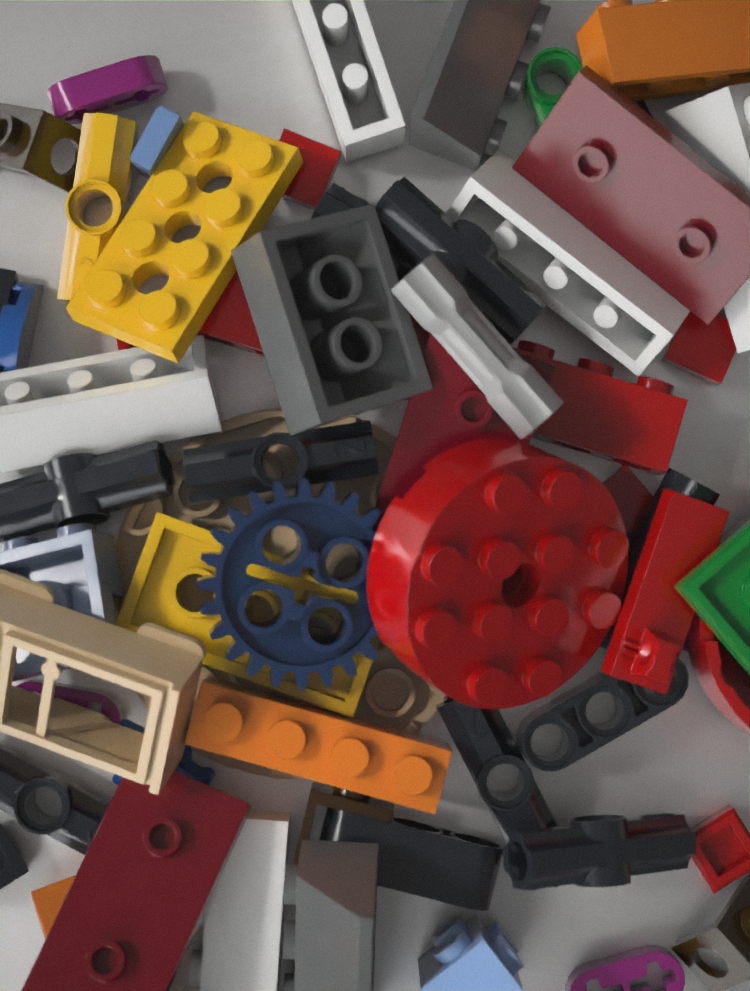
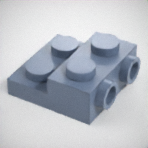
M79 523L57 529V538L39 542L38 538L25 537L1 543L0 569L49 586L55 593V604L117 626L113 599L123 597L114 535L96 531L94 524ZM17 648L12 682L43 675L41 667L47 661V658ZM59 663L62 666V670L72 668L67 665Z

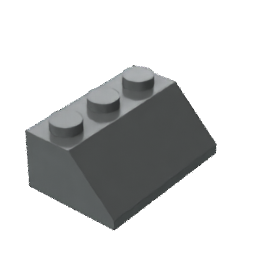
M454 0L411 114L409 145L477 171L483 154L492 156L499 148L508 123L497 118L505 96L517 100L530 65L520 61L519 58L527 39L538 43L551 7L542 4L541 0Z
M374 204L260 231L231 251L290 436L433 390L409 312L391 292L399 283Z
M301 841L298 865H286L284 905H296V920L285 921L283 959L295 960V974L285 973L283 991H374L379 843Z

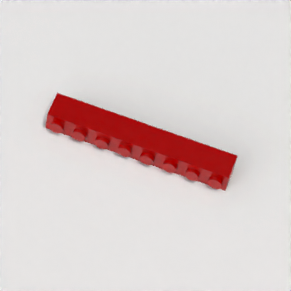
M236 270L196 336L203 335L206 340L265 357ZM409 313L423 355L430 332L423 329ZM519 340L518 347H512L515 352L555 364L549 386L564 402L534 430L532 438L616 464H626L630 468L656 476L667 473L688 402L687 399L672 395L674 390L672 384L645 376H639L636 384L613 377L615 368L585 358H579L577 366L553 359L554 349L531 341Z

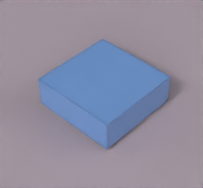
M163 106L156 108L130 156L131 162L138 173L147 179L154 173L184 126L180 115Z

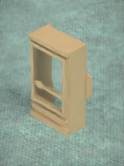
M0 569V731L140 784L150 785L149 792L159 795L183 756L184 742L191 719L202 662L206 655L204 644L198 639L153 623H144L135 633L54 603L56 599L55 593L49 586ZM17 648L47 658V661L41 667L42 674L45 676L42 696L12 685ZM59 663L151 696L145 733L111 722L107 716L60 698H53L56 679L62 673V666Z

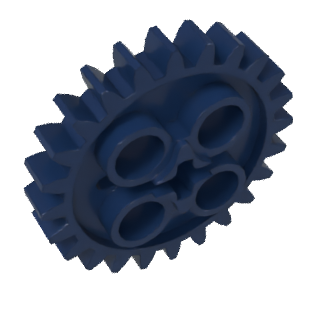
M307 478L299 479L294 496H288L281 482L274 481L272 485L273 500L266 503L257 493L251 490L248 492L252 508L251 512L245 515L238 509L229 506L226 510L230 519L235 524L233 529L229 532L221 528L212 527L210 530L212 536L222 545L220 552L205 551L200 554V559L215 568L213 575L196 579L198 588L213 591L215 594L214 598L205 601L199 606L202 615L220 614L221 620L209 630L210 637L214 640L231 635L233 640L225 651V657L231 661L245 652L248 653L246 673L250 677L257 674L264 665L270 666V682L275 687L279 686L287 671L293 672L299 690H305L309 673L316 671L326 687L332 686L333 680L332 667L340 664L349 675L354 677L357 675L356 665L353 660L354 655L360 652L374 661L378 658L376 650L370 643L374 635H379L373 623L368 605L367 569L373 540L376 532L371 528L378 520L381 512L373 507L358 516L355 511L360 495L353 491L346 495L339 504L336 503L335 483L326 481L318 497L312 496ZM287 526L295 532L297 537V547L294 553L281 561L267 558L262 549L266 533L274 527ZM342 543L352 544L358 554V564L355 570L342 578L329 575L325 566L329 551L334 546ZM250 564H257L290 576H300L303 567H310L309 575L315 581L323 585L355 591L358 595L357 600L350 603L312 590H305L301 599H295V592L288 584L250 576L247 574L246 568ZM261 589L275 592L279 597L280 604L277 614L271 620L255 622L245 615V602L253 592ZM325 606L338 609L341 623L334 635L325 639H319L309 634L308 620L314 611Z

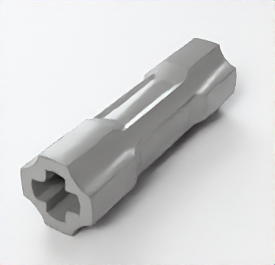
M434 253L422 261L391 290L423 329L429 331L479 387L485 394L488 403L520 439L534 431L564 403L530 364L522 360L469 299L466 290Z

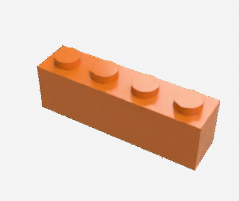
M610 0L597 6L595 12L576 33L582 66H589L631 101L712 93L728 86L750 82V0H657L654 3L633 5L632 0Z
M210 676L201 681L184 742L188 746L431 814L436 813L453 752L450 744L364 719L351 718L328 709Z

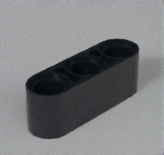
M678 658L667 694L661 692L647 694L642 686L609 676L603 672L596 674L530 712L522 719L517 729V743L521 753L532 766L542 771L555 772L566 768L681 700L688 689L689 675L685 664ZM610 692L616 702V712L613 718L608 723L602 725L591 724L586 716V705L589 699L597 693ZM555 724L561 728L563 734V742L559 750L548 756L534 753L531 748V737L534 731L541 725Z
M327 807L319 841L379 843L378 886L468 909L489 910L503 856V846L473 835L394 815L392 822L389 823Z

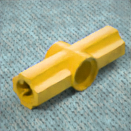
M99 112L84 113L74 185L68 193L65 202L68 226L57 296L58 300L66 302L71 300L130 209L128 200L133 172V163L130 156L137 144L139 123L135 120ZM97 197L110 198L113 203V212L110 219L100 226L87 225L84 216L87 204Z

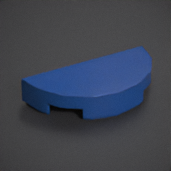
M25 281L17 282L13 285L12 290L13 294H15L13 305H3L0 314V373L28 368L44 285Z

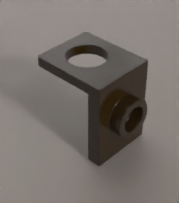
M0 103V167L28 173L69 193L74 185L81 130L45 110ZM67 138L74 146L75 161L69 171L59 174L52 166L51 151L58 140Z
M313 782L292 864L298 865L301 841L308 840L317 805L391 823L394 814V803L339 787Z
M750 875L742 880L713 925L676 941L672 947V950L710 991H722L750 979ZM707 948L718 953L727 963L728 971H718L709 967L699 956L698 949Z

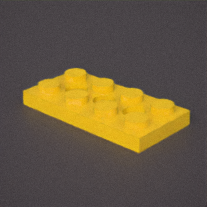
M193 111L67 304L66 310L73 321L179 364L237 270L231 251L262 230L303 164L298 147ZM226 176L232 178L230 184L225 189H218L212 193L203 192L206 184L216 177ZM188 225L201 227L195 238L182 241L181 243L172 242L174 234L182 227ZM155 275L169 276L167 284L161 290L153 291L149 294L140 293L142 284L150 277Z
M157 512L116 622L117 626L137 633L144 623H153L198 639L206 648V655L203 658L202 664L353 718L373 660L360 652L354 655L353 660L357 675L354 677L349 675L340 664L332 667L333 680L332 686L326 687L317 671L309 673L305 690H299L293 672L288 671L278 687L272 686L269 673L270 666L264 665L253 677L248 676L246 673L248 653L245 652L231 661L225 657V651L233 640L231 635L214 640L209 635V630L221 620L220 614L202 615L200 611H191L182 605L178 595L179 586L187 576L192 574L202 576L214 574L215 568L200 559V554L205 551L220 552L222 545L212 536L210 530ZM263 550L264 555L271 560L281 561L287 559ZM250 564L246 568V572L250 576L288 584L295 592V599H301L305 590L320 592L350 603L355 602L358 596L352 590L318 583L309 575L310 567H303L300 576H290L257 564ZM261 589L250 595L265 598L273 608V617L277 614L280 600L275 592ZM325 606L317 609L310 616V618L317 617L325 620L331 626L333 635L340 627L341 616L336 608ZM374 635L370 643L377 651L381 638Z

